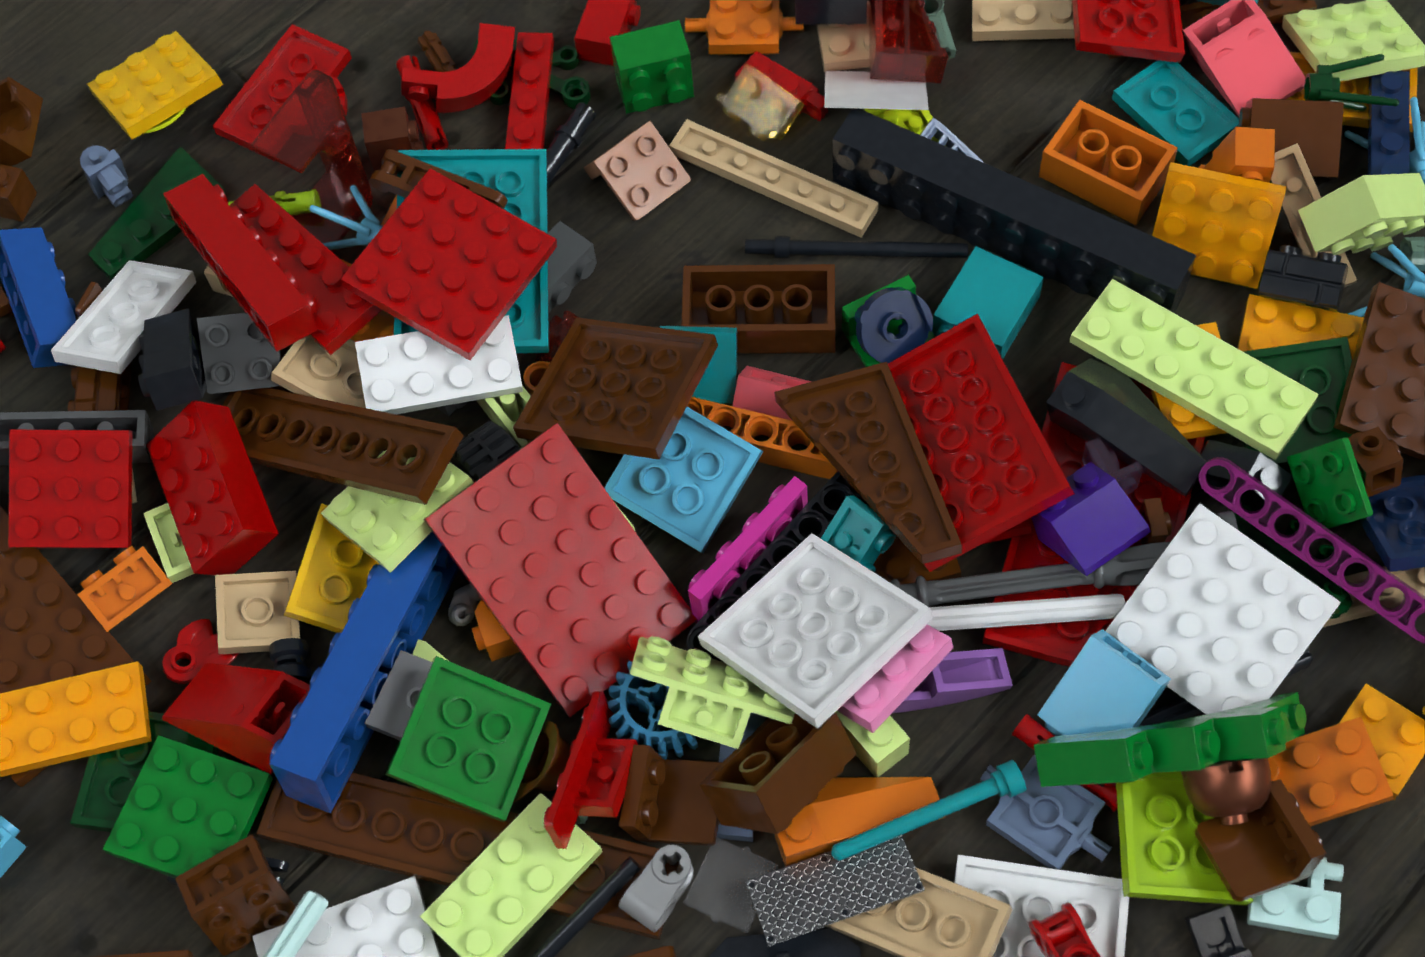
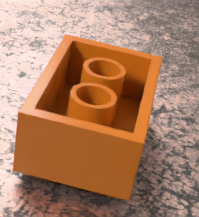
M1079 100L1044 149L1039 177L1137 225L1166 182L1170 162L1174 163L1178 147Z

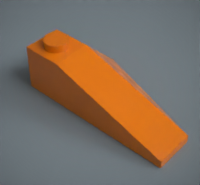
M836 777L827 783L813 802L806 805L792 819V823L787 829L774 835L785 867L829 852L835 844L940 799L931 777Z

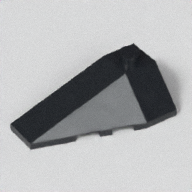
M1091 357L1069 370L1046 402L1050 421L1185 497L1199 479L1200 470L1207 462L1126 374L1095 357Z

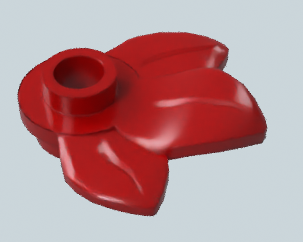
M199 619L188 624L179 632L177 646L168 650L163 658V671L171 681L178 684H188L206 663L230 665L240 653L218 655V635L213 634L211 621L209 619ZM188 659L190 664L182 667L177 665L176 661Z

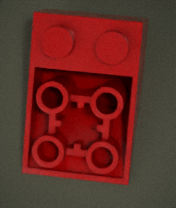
M206 663L164 713L162 720L271 775L273 772L270 766L272 748L277 740L284 738L290 727L291 714L298 703L304 702L310 691V685L283 671Z

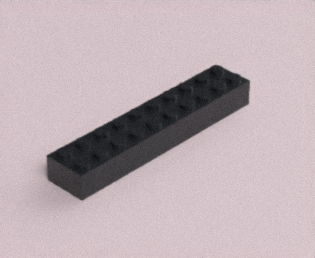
M852 108L833 138L834 182L849 190L866 195L870 199L879 202L880 205H888L902 211L904 215L911 219H919L931 224L942 233L958 236L967 240L974 247L987 249L1000 255L1007 261L1034 270L1038 275L1046 279H1054L1069 286L1079 294H1088L1097 299L1112 279L1175 313L1185 295L1196 257L1193 253L859 108Z

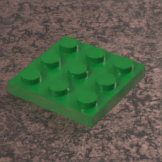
M436 656L429 668L386 775L498 821L505 822L551 703Z
M158 735L103 850L109 855L176 878L247 837L273 781V777L270 773Z

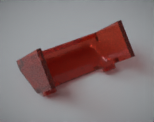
M312 70L305 76L252 142L251 147L253 150L301 174L315 156L320 153L326 172L313 189H316L319 193L321 208L356 222L363 212L356 202L350 187L352 185L357 186L369 208L373 202L371 187L332 77L318 70ZM315 213L292 215L294 219L322 243L343 240L350 228Z

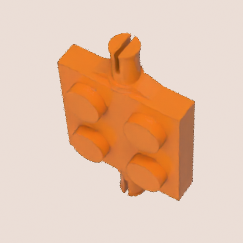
M710 0V9L706 14V18H685V33L706 32L709 55L754 54L755 51L761 54H779V40L783 35V31H804V24H796V17H783V13L780 10V0Z

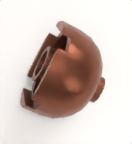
M1268 758L1220 761L1202 770L1181 771L1188 799L1196 810L1205 816L1221 817L1222 825L1248 822L1247 813L1261 808L1268 800L1271 790V772Z

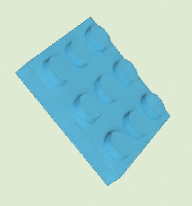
M686 407L660 459L624 454L604 489L614 501L699 552L704 553L763 451L691 408Z

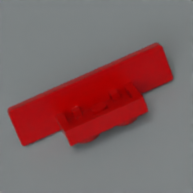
M594 691L589 706L583 711L580 730L577 738L571 743L569 759L564 772L558 777L557 791L552 804L547 808L544 815L545 830L549 833L557 849L567 848L578 816L617 818L625 796L633 746L638 745L636 739L607 738L611 728L609 718L614 713L608 708V701L602 691Z

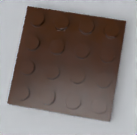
M1378 282L1371 291L1333 428L1353 435L1379 426L1388 440L1393 439L1396 442L1401 453L1425 461V299Z
M576 318L513 426L517 438L533 440L552 425L558 423L574 447L659 460L718 347L714 334Z

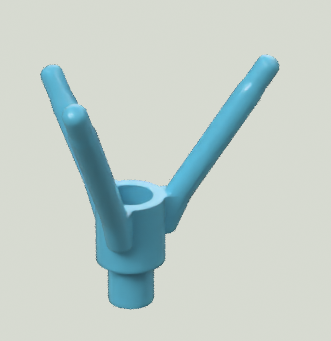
M1412 97L1410 99L1415 150L1409 152L1410 173H1420L1425 185V122H1421L1418 99ZM1349 130L1344 133L1346 138L1368 149L1367 139Z
M352 185L350 190L366 217L361 223L315 205H311L309 208L311 212L357 231L356 238L323 243L329 250L367 246L383 227L370 210L356 185Z
M1390 244L1388 250L1406 270L1376 252L1371 253V259L1405 279L1403 291L1425 299V274L1394 244ZM1367 306L1348 314L1363 317L1365 316Z

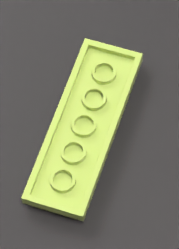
M1114 279L1110 281L1070 337V343L1274 460L1278 458L1319 395Z

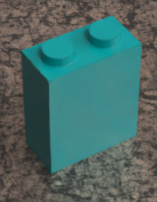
M975 246L933 315V334L938 336L978 313L1003 359L1040 298L1044 277Z

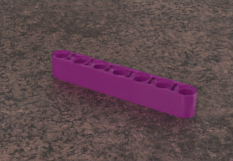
M1215 457L1208 460L1202 466L1199 473V482L1201 488L1206 493L1419 642L1425 643V632L1419 631L1415 627L1416 618L1420 614L1425 613L1424 595L1391 572H1388L1387 569L1232 461L1224 457ZM1215 465L1225 467L1230 474L1229 483L1223 487L1212 486L1207 480V471L1210 467ZM1250 489L1259 491L1265 499L1263 507L1256 511L1245 509L1240 501L1241 495L1245 491ZM1282 514L1294 515L1299 521L1298 530L1290 535L1279 533L1274 525L1276 518ZM1325 538L1333 544V553L1328 558L1318 559L1310 553L1309 546L1315 539ZM1352 563H1362L1368 568L1369 574L1363 582L1352 583L1344 576L1346 567ZM1390 587L1400 589L1404 593L1402 603L1393 608L1383 606L1379 601L1381 592Z

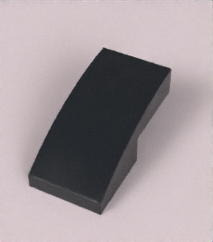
M1222 904L1185 917L1199 957H1252L1250 949L1243 946L1230 905Z

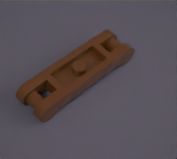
M391 149L385 151L381 158V168L375 170L369 179L370 185L376 190L383 193L392 192L406 198L431 168L502 209L505 208L508 202L505 195L494 189ZM395 172H403L401 177H397L394 175Z

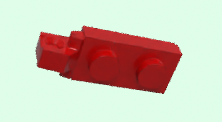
M757 51L735 74V82L791 116L795 113L800 115L804 112L820 122L828 113V108H824L825 97L819 94L818 88Z

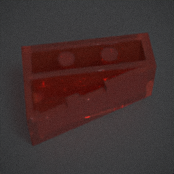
M869 0L870 79L927 83L942 82L948 54L945 47L941 48L934 22L929 20L924 9V0Z

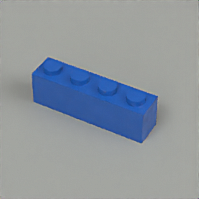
M42 227L0 230V277L33 368L69 365L55 362L51 349L77 321L74 300L68 298L65 290L64 273L61 269H57L54 261L55 252L53 244L47 242Z

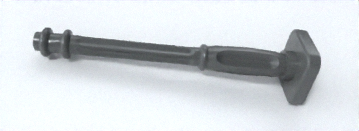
M1233 511L1215 514L1238 530ZM1170 542L1128 547L1087 576L1070 563L946 580L925 581V578L919 575L914 583L900 584L897 579H892L891 583L928 607L948 602L1076 585L1093 584L1097 589H1101L1104 586H1135L1142 582Z

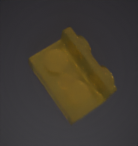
M749 64L744 66L728 94L718 92L715 97L725 105L722 109L724 113L737 121L745 120L750 124L748 130L764 141L768 137L782 141L805 105Z

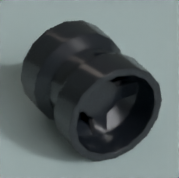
M285 638L271 643L269 648L270 659L274 662L273 670L283 671L310 685L312 671L307 666V660L311 656L310 643L300 638Z

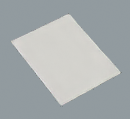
M825 71L824 108L929 110L925 74Z

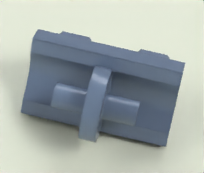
M91 146L82 152L80 164L92 191L98 199L106 195L113 206L118 207L133 196L127 186V180L129 179L121 158L114 149L108 151L102 146Z

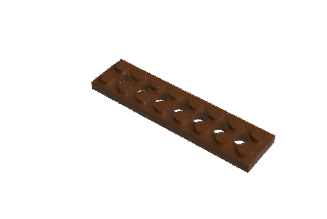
M272 388L230 392L222 405L229 407L251 463L424 505L429 501L464 436L453 426ZM299 433H302L301 436L295 439ZM325 439H329L327 443L322 445ZM353 445H357L354 450L350 451ZM381 451H386L381 457L377 458ZM415 457L411 463L406 465L409 458Z

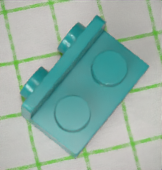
M851 495L845 498L821 539L875 572L874 562L880 554L885 553L891 547L896 535L873 509L855 495Z

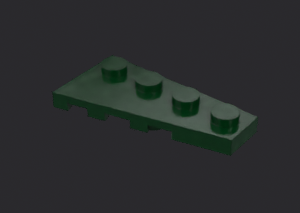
M179 147L88 255L93 263L112 281L129 260L143 262L181 232V229L171 216L163 193L201 174H204L213 186L219 183L183 148ZM220 185V187H221L222 190L224 191L225 195L227 196L224 187H222V186Z

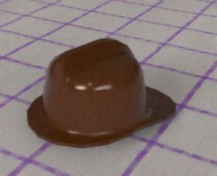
M551 721L544 722L513 803L523 798L531 790L546 792L557 790L558 777L564 772L570 756L571 745L559 737L557 726Z

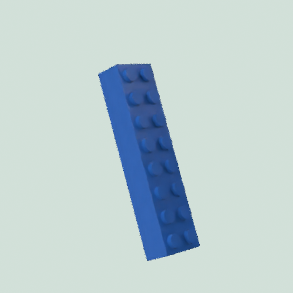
M433 532L391 573L380 564H375L368 574L367 587L361 598H356L351 604L348 622L343 631L336 633L333 637L326 662L323 667H318L313 673L309 693L303 703L300 702L295 706L291 714L290 727L283 739L277 740L270 754V766L287 797L328 813L332 812L374 730L367 728L365 721L400 651L413 654L418 639H423L459 571V567Z

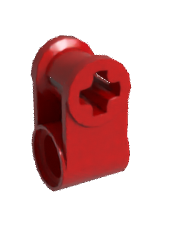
M1069 902L1061 905V911L1041 921L1035 918L1028 922L1031 934L1045 957H1100V954L1086 933L1079 914Z

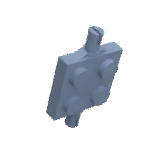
M1033 755L1021 771L1027 790L1011 798L1008 795L1000 797L999 804L988 818L986 825L1051 869L1061 870L1070 855L1077 852L1080 848H1083L1103 862L1111 851L1112 846L1091 834L1093 822L1103 809L1105 802L1081 785L1041 787L1036 756ZM989 765L980 780L985 781L991 778L990 773L995 772L996 769Z

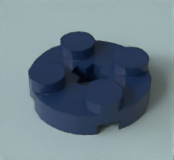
M891 287L876 292L855 313V321L857 323L856 335L861 348L867 355L881 363H890L924 344L928 338L929 331L932 332L933 328L932 313L927 303L919 296L902 287ZM893 318L902 320V324L898 326L899 333L897 335L887 332L889 321Z

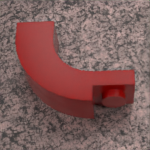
M479 23L476 52L472 59L459 69L449 72L403 68L401 95L408 96L415 101H427L429 98L436 99V113L463 111L482 103L496 92L507 76L512 60L515 27Z

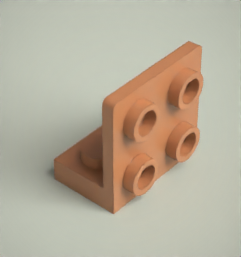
M651 121L637 128L584 167V170L591 179L599 175L604 178L634 221L642 218L691 180Z

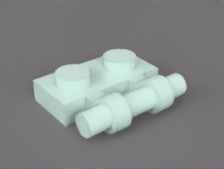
M1323 857L1310 877H1308L1307 887L1289 884L1253 897V902L1248 904L1247 924L1335 940L1339 936L1341 893L1324 890V880L1341 882L1344 865L1327 862V858Z

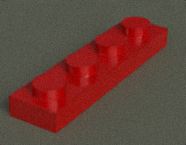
M518 32L505 149H544L554 49L553 33Z

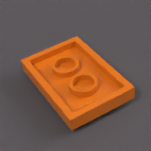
M1362 717L1297 737L1286 743V750L1268 758L1271 782L1281 779L1288 792L1297 799L1300 811L1309 826L1394 800L1393 793Z

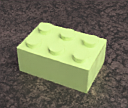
M1420 173L1363 175L1299 209L1298 212L1315 252L1332 251L1333 255H1338L1350 249L1352 253H1358L1368 248L1373 252L1392 244L1393 240L1391 237L1401 232L1403 235H1408L1425 227V185Z

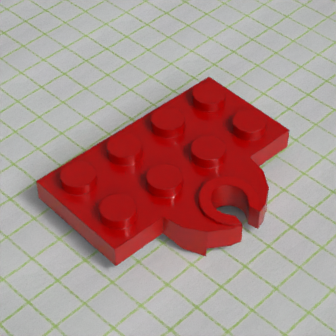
M292 24L215 122L213 128L216 134L274 161L293 135L312 138L321 137L338 128L335 118L331 115L321 116L320 113L326 109H335L339 116L346 117L348 100L344 88L337 77L352 59L349 49Z

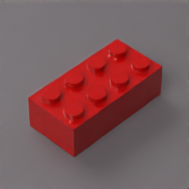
M196 400L191 401L146 444L195 574L214 576L234 574L279 534L228 406Z

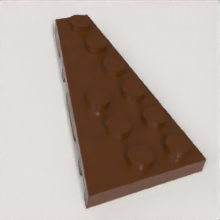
M887 362L774 392L776 403L921 564L962 553L961 541Z

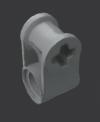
M667 845L660 848L641 875L629 886L619 903V908L652 932L658 931L668 919L676 902L693 879V867L688 853L677 845ZM679 861L682 872L680 874L671 872L667 876L664 865L667 863L675 865Z

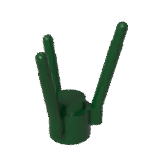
M1383 54L1333 65H1317L1316 73H1308L1306 75L1304 100L1344 102V109L1361 112L1366 111L1367 107L1359 103L1394 107L1399 105L1398 99L1340 92L1339 77H1333L1331 74L1383 61Z

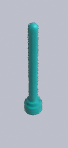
M1014 760L996 766L995 772L990 773L991 778L835 844L831 849L832 857L836 860H844L996 794L1000 797L1008 795L1009 798L1021 794L1027 790L1022 773Z

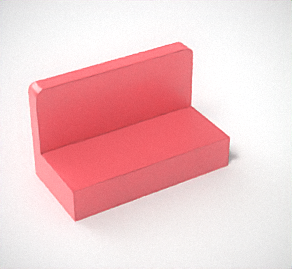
M746 366L738 375L732 406L792 420L776 403L774 392L811 381Z

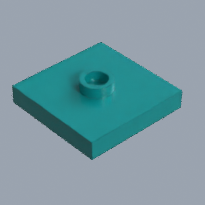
M660 326V328L715 335L718 347L692 397L716 403L733 404L737 384V328Z

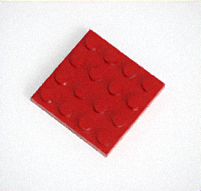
M430 168L342 276L341 283L345 289L470 361L557 248V239Z

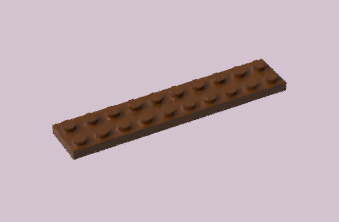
M352 773L331 813L287 797L278 779H276L256 834L261 839L450 886L519 814L509 812L506 821L501 822L421 789ZM583 830L601 847L603 852L547 912L570 917L630 856L641 866V870L589 922L660 940L664 924L654 933L619 908V903L629 886L641 875L659 849ZM679 861L675 865H670L669 863L664 865L667 876L671 872L678 874L680 869Z

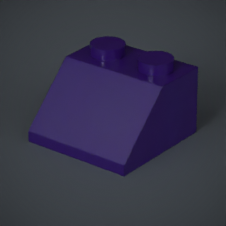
M1089 462L1067 477L1075 494L1031 517L1038 539L1085 576L1151 532L1149 525L1116 479L1092 462Z

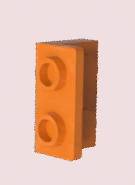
M130 546L113 559L117 566L104 575L98 570L80 583L84 590L77 595L106 632L113 629L172 585V582L143 546L137 551L133 546Z

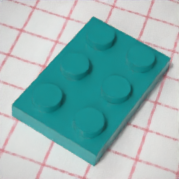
M1157 60L1113 91L1112 100L1147 133L1178 147L1175 159L1182 165L1191 166L1216 148L1235 127H1239V118L1178 62Z

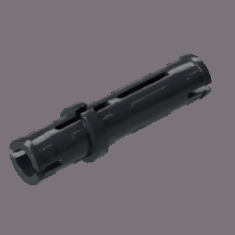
M577 103L565 124L558 126L555 131V138L547 149V187L571 151L578 149L581 145L582 135L596 118V113L590 106L587 107L585 112L582 111L586 105L584 103Z

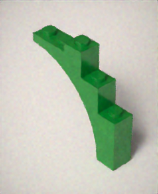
M1298 692L1282 693L1267 700L1242 707L1182 720L1119 730L1054 736L1034 744L1041 787L1134 782L1151 773L1202 770L1219 761L1270 758L1286 750L1287 742L1305 734L1306 712L1303 705L1299 702Z

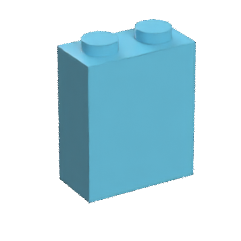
M1102 629L1090 636L1037 715L1046 721V728L1056 736L1138 727L1171 681V678Z

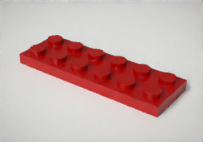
M256 184L229 205L237 206L247 228L250 226L255 228L262 240V247L264 249L270 247L279 260L280 269L282 271L288 269L297 282L298 291L301 294L304 292L309 294L317 309V313L313 314L317 331L309 336L330 356L382 311V309L342 287L341 278L350 267Z

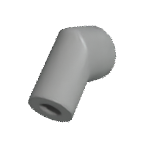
M470 583L454 592L449 606V619L456 626H465L472 621L478 601L481 600Z

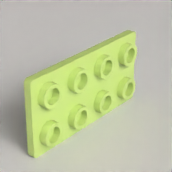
M660 637L639 638L630 674L669 687L658 725L739 749L751 712L792 724L795 712L726 663L712 659L708 653L702 650L689 649L686 651L673 647L669 641Z

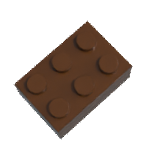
M794 713L792 724L768 718L739 746V749L732 752L699 785L721 825L778 834L791 825L792 819L806 805L818 797L819 792L832 778L837 777L843 772L844 766L857 753L837 713L829 717L818 729L796 713Z

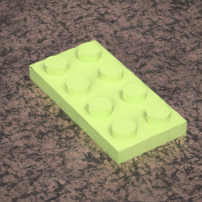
M542 793L511 822L420 916L460 957H503L603 852L601 847L576 824L567 848L557 849L544 827V815L552 802Z

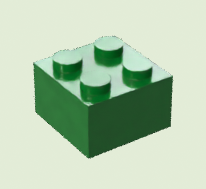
M680 20L610 37L616 81L626 114L646 111L652 107L668 103H679L694 97L690 52Z

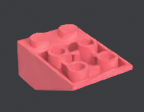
M1231 0L1183 29L1192 58L1238 117L1241 107H1246L1247 101L1252 98L1286 100L1304 89L1306 77L1265 13L1254 0Z

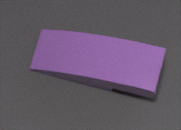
M1003 648L949 652L893 713L949 705L1010 689L1013 684Z

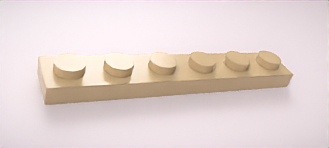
M686 119L669 145L673 154L680 159L862 238L878 212L879 202L688 119Z

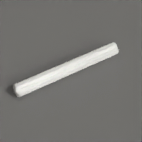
M1122 594L929 607L931 608L933 619L928 625L938 631L1114 619L1126 602Z

